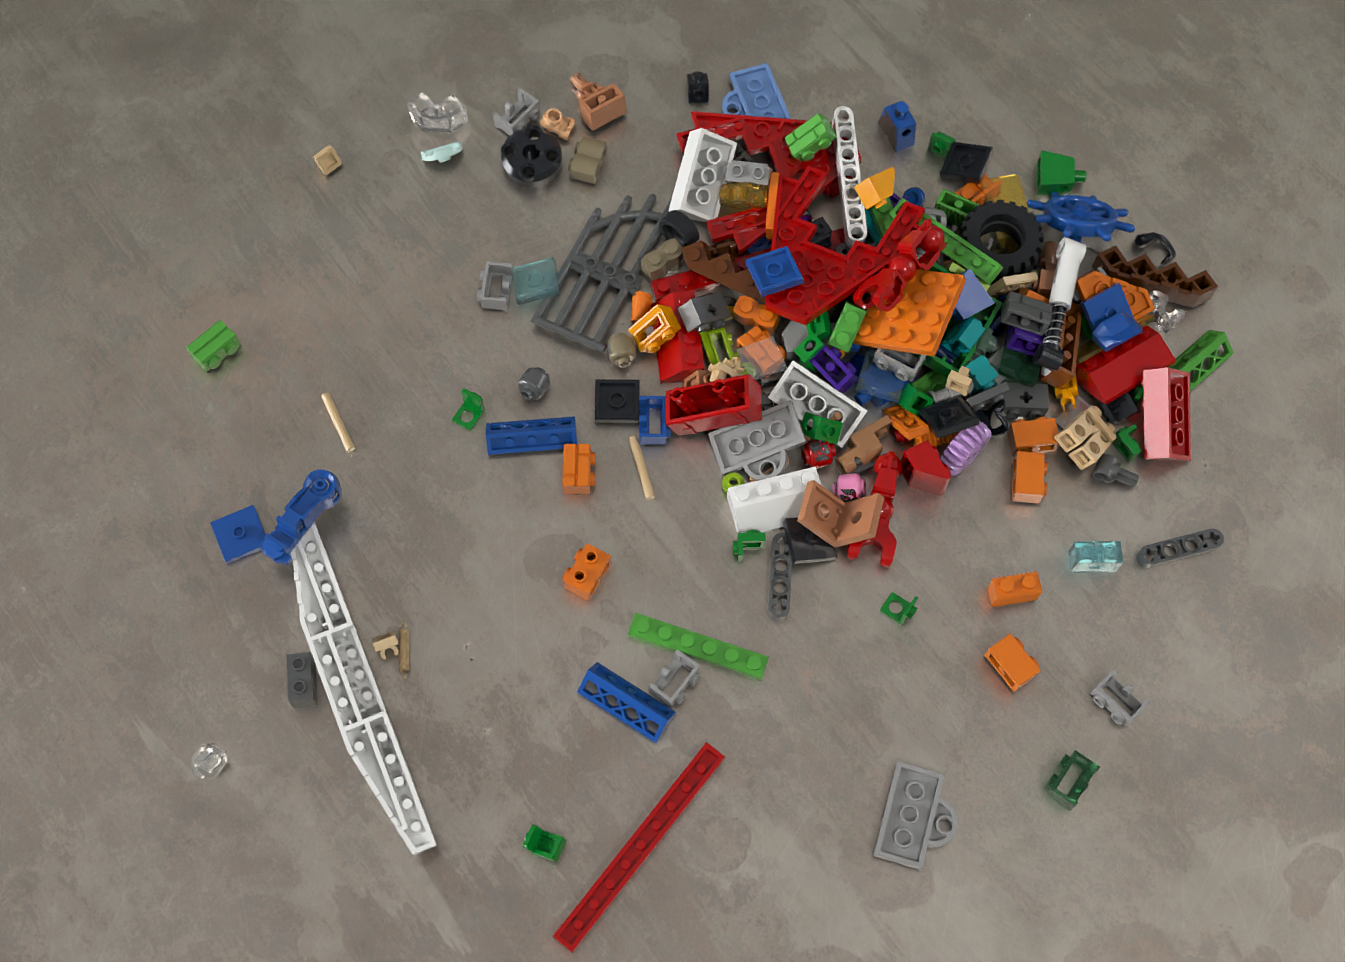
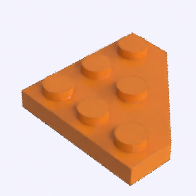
M1089 271L1076 280L1075 287L1082 302L1106 288L1120 283L1135 320L1155 310L1147 289L1106 276L1098 271Z

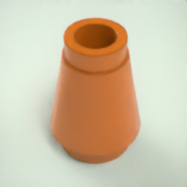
M637 291L635 296H632L631 323L635 324L649 312L653 304L651 294Z

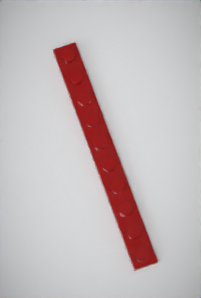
M844 228L832 231V246L827 249L836 252L838 245L846 243ZM771 248L736 257L735 261L739 272L748 269L746 259L770 252ZM692 270L650 281V287L656 302L672 292L694 290L697 293L722 286V284Z
M707 742L704 744L553 935L555 940L573 954L725 760L723 754Z

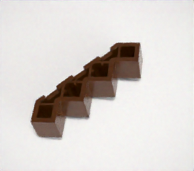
M702 240L681 248L688 269L765 305L766 296L761 297L748 269L739 272L733 255L727 253L712 259L708 245Z
M1116 245L1098 253L1092 265L1094 271L1101 266L1107 276L1147 289L1151 297L1191 308L1210 300L1218 288L1206 270L1190 278H1187L1177 262L1157 270L1146 253L1127 262Z

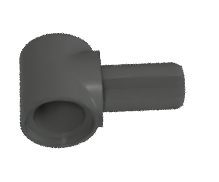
M1102 454L1092 474L1093 478L1099 482L1111 483L1115 479L1131 487H1135L1139 480L1137 474L1121 468L1119 459L1110 454Z

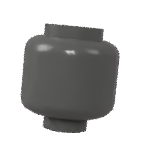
M540 367L527 369L518 380L521 396L527 400H539L550 387L549 374Z

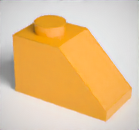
M893 166L867 178L854 187L866 210L873 206L876 209L888 203L886 199L893 195L895 177Z

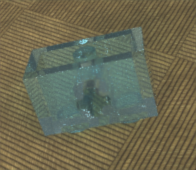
M1076 541L1068 551L1071 572H1116L1123 564L1121 541Z

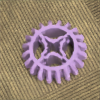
M979 421V425L964 429L958 433L941 455L940 460L943 465L946 464L952 476L963 472L989 441L991 430L983 422Z

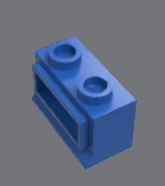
M639 396L640 446L646 444H666V438H671V429L666 425V396ZM649 410H660V434H649Z

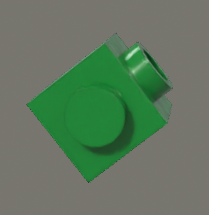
M907 382L896 402L905 410L919 416L918 409L932 405L935 399L925 391Z

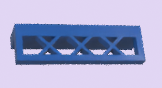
M575 416L486 423L488 455L564 449L565 444L577 445Z
M598 662L587 670L577 690V693L655 743L660 739L665 727L676 714L674 710ZM589 680L597 685L599 693L593 694L585 689ZM606 695L615 696L619 705H610ZM632 707L635 709L639 718L632 719L629 717L626 708ZM652 720L660 725L656 733L648 729L646 721Z

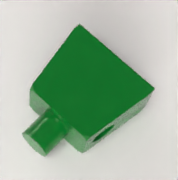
M1041 150L1037 161V196L1051 195L1052 192H1057L1060 195L1069 194L1074 183H1085L1086 171L1075 170V159L1073 157Z

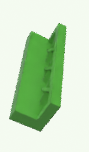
M1208 330L1176 358V363L1168 368L1185 372L1195 370L1193 380L1190 381L1191 391L1234 352L1225 332ZM1222 345L1225 352L1218 357V348ZM1210 357L1208 366L1202 369L1204 359Z

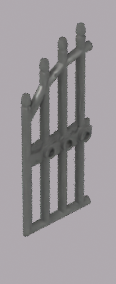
M651 194L647 198V202H645L641 210L626 212L632 202V197L627 195L615 214L600 220L598 219L601 216L602 210L596 208L530 322L604 353L606 344L602 343V340L628 293L635 296V293L641 286L644 277L639 276L641 260L647 253L652 251L661 234L659 222L669 213L672 198L663 213L650 211L656 201L655 194ZM636 219L612 263L600 260L622 220ZM645 219L658 221L632 270L629 272L620 268L621 262ZM608 226L592 256L581 252L591 232ZM569 270L581 273L556 320L552 322L543 318ZM589 277L600 281L574 331L562 326ZM610 285L620 291L594 339L582 333Z

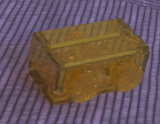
M753 182L723 184L720 190L719 203L722 206L737 210L764 208L766 206L768 189L767 186L757 185Z

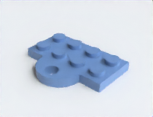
M768 63L729 73V80L733 91L729 92L723 99L722 114H731L727 110L735 108L738 112L734 115L791 119Z

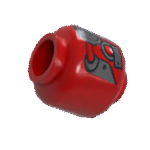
M815 439L807 441L804 448L801 449V455L806 466L818 469L832 464L833 457L836 456V450L833 443L829 444L828 441Z

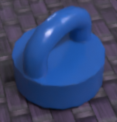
M911 187L903 194V196L909 197L908 202L917 206H922L926 201L923 190L918 187Z

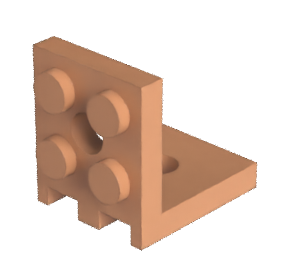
M815 480L807 482L797 521L834 548L874 538L884 497L877 493L845 503Z

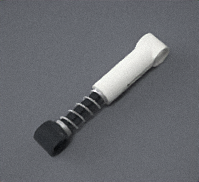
M1066 237L1060 241L1056 251L1058 261L1048 303L1052 305L1051 323L1045 331L1046 338L1043 339V343L1036 349L1033 358L1034 364L1052 371H1057L1064 359V351L1061 350L1059 343L1062 340L1060 334L1063 333L1062 325L1065 324L1063 320L1067 316L1065 312L1071 308L1079 265L1086 252L1085 244Z

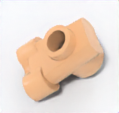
M552 108L545 111L540 125L545 127L548 132H554L558 134L559 138L567 141L576 120L568 116L564 118L559 110Z

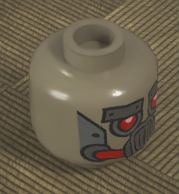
M614 334L606 344L608 357L612 364L619 367H627L636 359L637 352L632 337L627 336V334Z

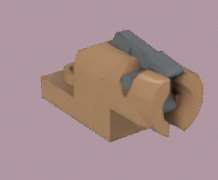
M888 415L849 437L847 444L849 447L835 459L836 465L842 474H859L874 468L875 460L881 455L883 450L879 439L889 433L892 423Z

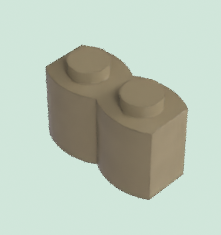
M583 136L581 141L575 145L574 154L576 155L574 159H570L568 171H570L572 179L595 184L607 155V142Z
M675 238L665 241L658 250H653L642 258L641 274L649 284L650 281L664 278L667 273L676 271L684 263V255L681 249L683 247Z

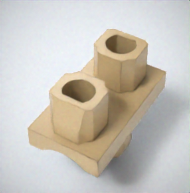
M735 356L731 360L725 358L723 363L710 364L708 370L712 373L709 382L717 379L742 376L744 368L740 366L741 359Z

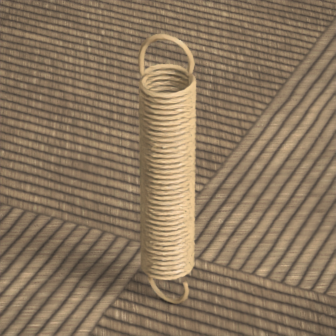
M400 625L398 636L399 672H402V678L405 680L406 671H409V629H401Z

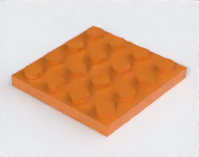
M917 270L914 278L906 282L907 286L903 290L902 300L891 311H879L875 305L870 309H866L867 312L853 341L854 344L935 357L965 285L966 278L964 275Z

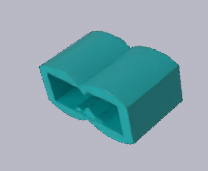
M976 318L956 321L941 340V345L957 356L960 353H968L982 336L985 328L982 327L983 324Z

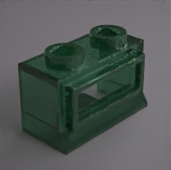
M1076 750L1070 756L1068 754L1064 755L1058 765L1062 768L1059 774L1053 773L1046 784L1050 787L1046 794L1063 804L1070 811L1077 805L1078 798L1087 789L1088 782L1100 768L1099 765ZM1073 764L1081 769L1082 772L1068 794L1065 795L1057 787Z

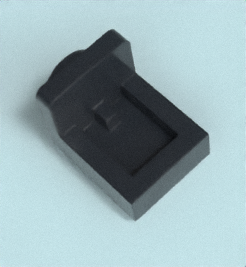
M696 71L692 74H687L689 103L709 102L707 73Z
M1126 392L1107 405L1101 404L1104 409L1101 411L1103 417L1108 423L1111 421L1115 425H1119L1140 412L1129 392Z

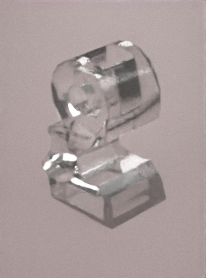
M1151 291L1149 295L1155 310L1149 312L1148 315L1154 316L1152 321L1157 324L1158 330H1162L1167 334L1182 322L1187 312L1182 309H1175L1172 313H1168L1166 311L1169 300L1167 295L1160 291Z

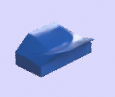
M1119 312L1099 324L1092 333V340L1107 352L1142 333V327L1129 314Z

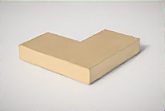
M1036 272L1002 277L988 288L987 293L993 298L999 299L1009 291L1019 290L1021 287L1027 288L1039 278Z

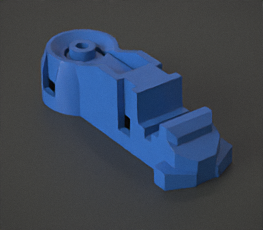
M315 470L306 477L303 488L285 506L286 512L282 517L277 516L275 531L270 534L267 533L265 539L260 541L259 546L266 557L275 563L288 565L292 561V557L289 554L324 510L334 507L340 501L342 488L338 478L332 472Z

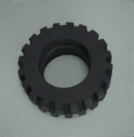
M997 200L996 203L992 201L985 202L983 207L978 205L973 209V212L968 213L960 230L959 236L1002 265L1003 269L990 285L1002 277L1031 273L1038 262L1043 248L1044 233L1041 232L1042 226L1040 222H1035L1037 217L1032 212L1029 214L1027 208L1023 205L1021 207L1017 206L1016 202L1010 201V203H1005L1004 200ZM991 232L1007 234L1015 240L1019 250L1011 254L994 253L983 244L981 237Z

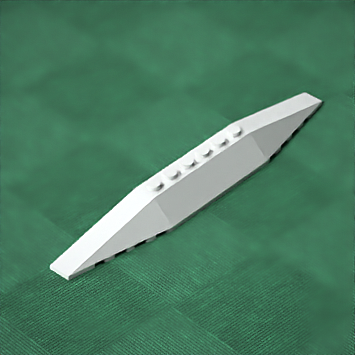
M314 522L291 552L297 602L300 611V623L347 751L414 856L437 846L350 611Z

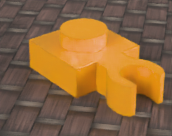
M1075 374L1073 379L1059 389L1054 387L1056 398L1061 399L1063 411H1066L1065 404L1072 403L1074 409L1077 406L1074 396H1078L1079 392Z

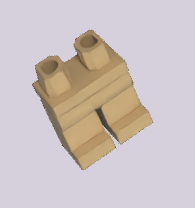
M1097 406L1089 407L1078 414L1062 431L1054 436V439L1066 453L1074 449L1069 456L1080 470L1095 463L1110 446L1111 442L1117 438L1114 434L1116 428L1112 423L1107 422L1105 424L1100 418L1102 412Z

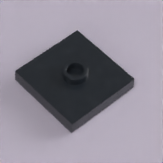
M953 142L940 171V178L980 184L994 152L993 147Z
M595 379V423H639L640 380Z
M961 396L918 409L920 418L929 426V429L937 439L979 425V417Z
M786 518L783 521L793 564L832 561L837 558L836 549L797 521L798 518Z

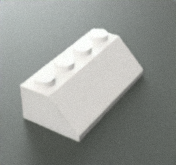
M703 128L690 131L668 212L677 210L691 220L702 222L718 218L727 184L725 181L727 163H731L734 158L736 142Z
M795 360L791 362L768 396L770 400L778 405L791 400L798 419L803 421L805 412L828 419L833 417L834 412H840L842 417L837 421L842 422L843 427L837 445L841 448L867 412L866 408L837 391L832 385L804 368ZM810 419L807 425L813 427V420Z
M816 467L728 488L727 500L737 533H746L748 530L769 532L784 528L783 521L786 518H798L807 482L815 480L821 485Z

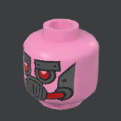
M858 473L840 474L837 482L832 484L833 494L845 503L866 496L865 478H861Z

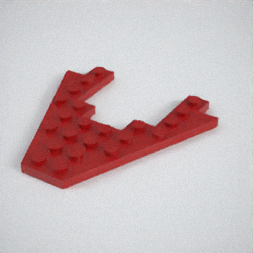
M693 111L691 112V118L695 129L676 134L682 155H684L690 131L703 128L731 141L743 139L748 156L769 151L775 170L779 172V175L783 174L799 180L808 166L827 172V180L815 197L838 180L834 141H831V145L828 148L820 149L816 152L815 156L809 161L802 162L792 155L785 137L808 120ZM841 137L842 140H849L846 137ZM858 150V158H859V164H860L862 158H861V155H860L859 150ZM848 156L843 157L846 160H851ZM765 185L761 186V193L766 205L706 221L712 243L733 238L738 254H742L766 236L765 228L769 190L765 189Z
M808 166L799 180L780 174L771 251L788 246L804 283L767 295L765 310L807 325L854 293L866 279L878 274L883 268L889 269L891 260L899 255V242L912 230H917L920 227L918 224L925 215V208L905 201L877 247L856 240L847 255H843L810 242L817 231V225L801 219L827 180V172Z

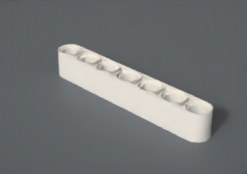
M841 106L834 112L832 129L837 136L833 141L846 245L851 248L856 240L865 242L867 225L864 204L854 188L861 183L853 112L847 106ZM841 137H846L849 140H842ZM848 156L851 160H846L843 157ZM848 175L853 177L854 179H847L845 176ZM847 195H853L856 199H850ZM854 214V215H856L858 218H857V219H853V218H851L849 215ZM852 234H857L861 238L855 239L852 237Z

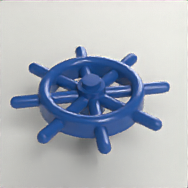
M1052 192L1050 195L1051 199L1046 203L1035 200H1028L1026 203L1029 208L1043 211L1042 215H1035L1037 217L1035 222L1046 223L1050 227L1063 232L1064 237H1069V239L1080 243L1082 237H1100L1108 242L1111 240V233L1115 229L1129 233L1135 231L1133 224L1117 221L1118 217H1126L1129 214L1127 209H1114L1107 203L1097 200V197L1094 195L1086 197L1060 195L1057 192Z

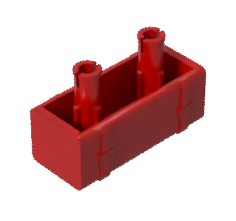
M750 374L717 379L712 382L688 387H676L673 390L666 391V425L678 436L697 434V432L739 424L745 425L762 420L761 386Z

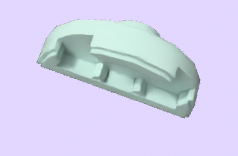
M457 141L422 151V160L448 161L451 159L450 156L462 151L461 142Z

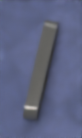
M1207 529L1146 545L1138 552L1137 561L1144 568H1152L1210 553L1220 548L1224 543V536L1217 529ZM1209 537H1211L1212 539L1216 538L1217 540L1215 543L1210 541L1206 542L1203 545V542L1206 541ZM1188 540L1193 541L1197 549L1195 551L1187 549L1185 542ZM1164 547H1173L1176 552L1175 556H1168L1164 552ZM1158 551V555L1154 556L1151 561L1149 558H1144L1146 552L1148 555H1154Z
M783 532L773 537L771 545L768 613L776 621L786 619L790 610L792 558L788 545L784 547V554H779L780 545L776 544L780 540H784V543L788 544L786 534ZM782 560L786 562L788 567L784 571H779L775 568L774 564ZM777 582H782L786 585L787 589L783 593H779L774 590L773 585ZM777 599H782L781 608L785 609L782 610L781 614H777V611L774 609L777 606Z

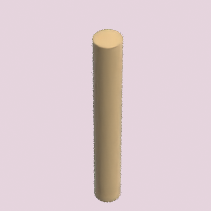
M324 393L321 397L347 452H352L355 450L354 444L330 393Z
M631 436L629 442L646 499L650 500L655 498L638 437Z

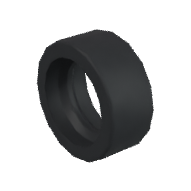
M671 210L659 222V228L666 240L675 238L682 247L696 243L699 240L698 229L682 212Z

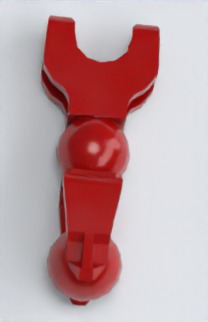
M925 219L917 230H912L899 242V255L891 260L889 269L883 268L878 274L866 279L853 294L855 305L862 309H870L875 305L879 311H891L902 300L903 290L907 286L906 282L914 278L917 270H929L940 257V252L947 245L944 242L943 230L933 225L932 219ZM917 246L926 252L918 260L916 255ZM868 292L870 295L863 303V294Z
M893 451L880 455L874 463V471L877 478L870 495L879 493L884 497L876 535L874 538L849 544L847 558L856 560L863 546L873 545L880 551V564L888 568L893 562L897 545L896 538L889 529V521L894 514L892 502L896 493V479L902 472V463Z

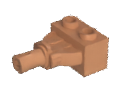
M576 73V76L573 75L570 82L578 89L576 96L579 99L581 119L592 131L627 113L625 95L614 83L603 87L599 86L596 82H587L580 73Z
M1054 241L1045 242L1043 258L1038 262V267L1041 268L1038 275L1039 279L1032 284V288H1029V290L1050 299L1058 261L1056 258L1057 243Z

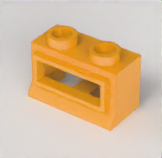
M657 304L631 326L628 331L633 336L640 352L654 353L660 349L664 342L672 339L675 333L681 329V326L670 306ZM659 318L662 325L647 337L645 329L649 326H656L658 324L657 319Z

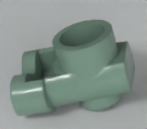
M988 328L980 337L976 350L969 360L970 362L981 355L985 356L986 351L991 353L995 348L999 338L992 335L993 330L991 328Z

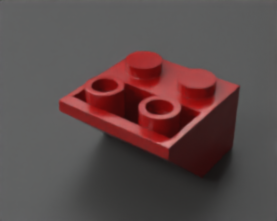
M929 440L904 451L901 459V474L909 487L942 496L951 479V472L946 464L943 465L937 448L934 445L932 446Z

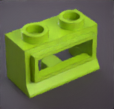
M725 327L700 333L701 344L704 346V357L706 362L709 361V364L716 365L720 362L713 341L722 339L729 360L735 356L739 357L738 352H733L732 350L733 338L731 333H726Z

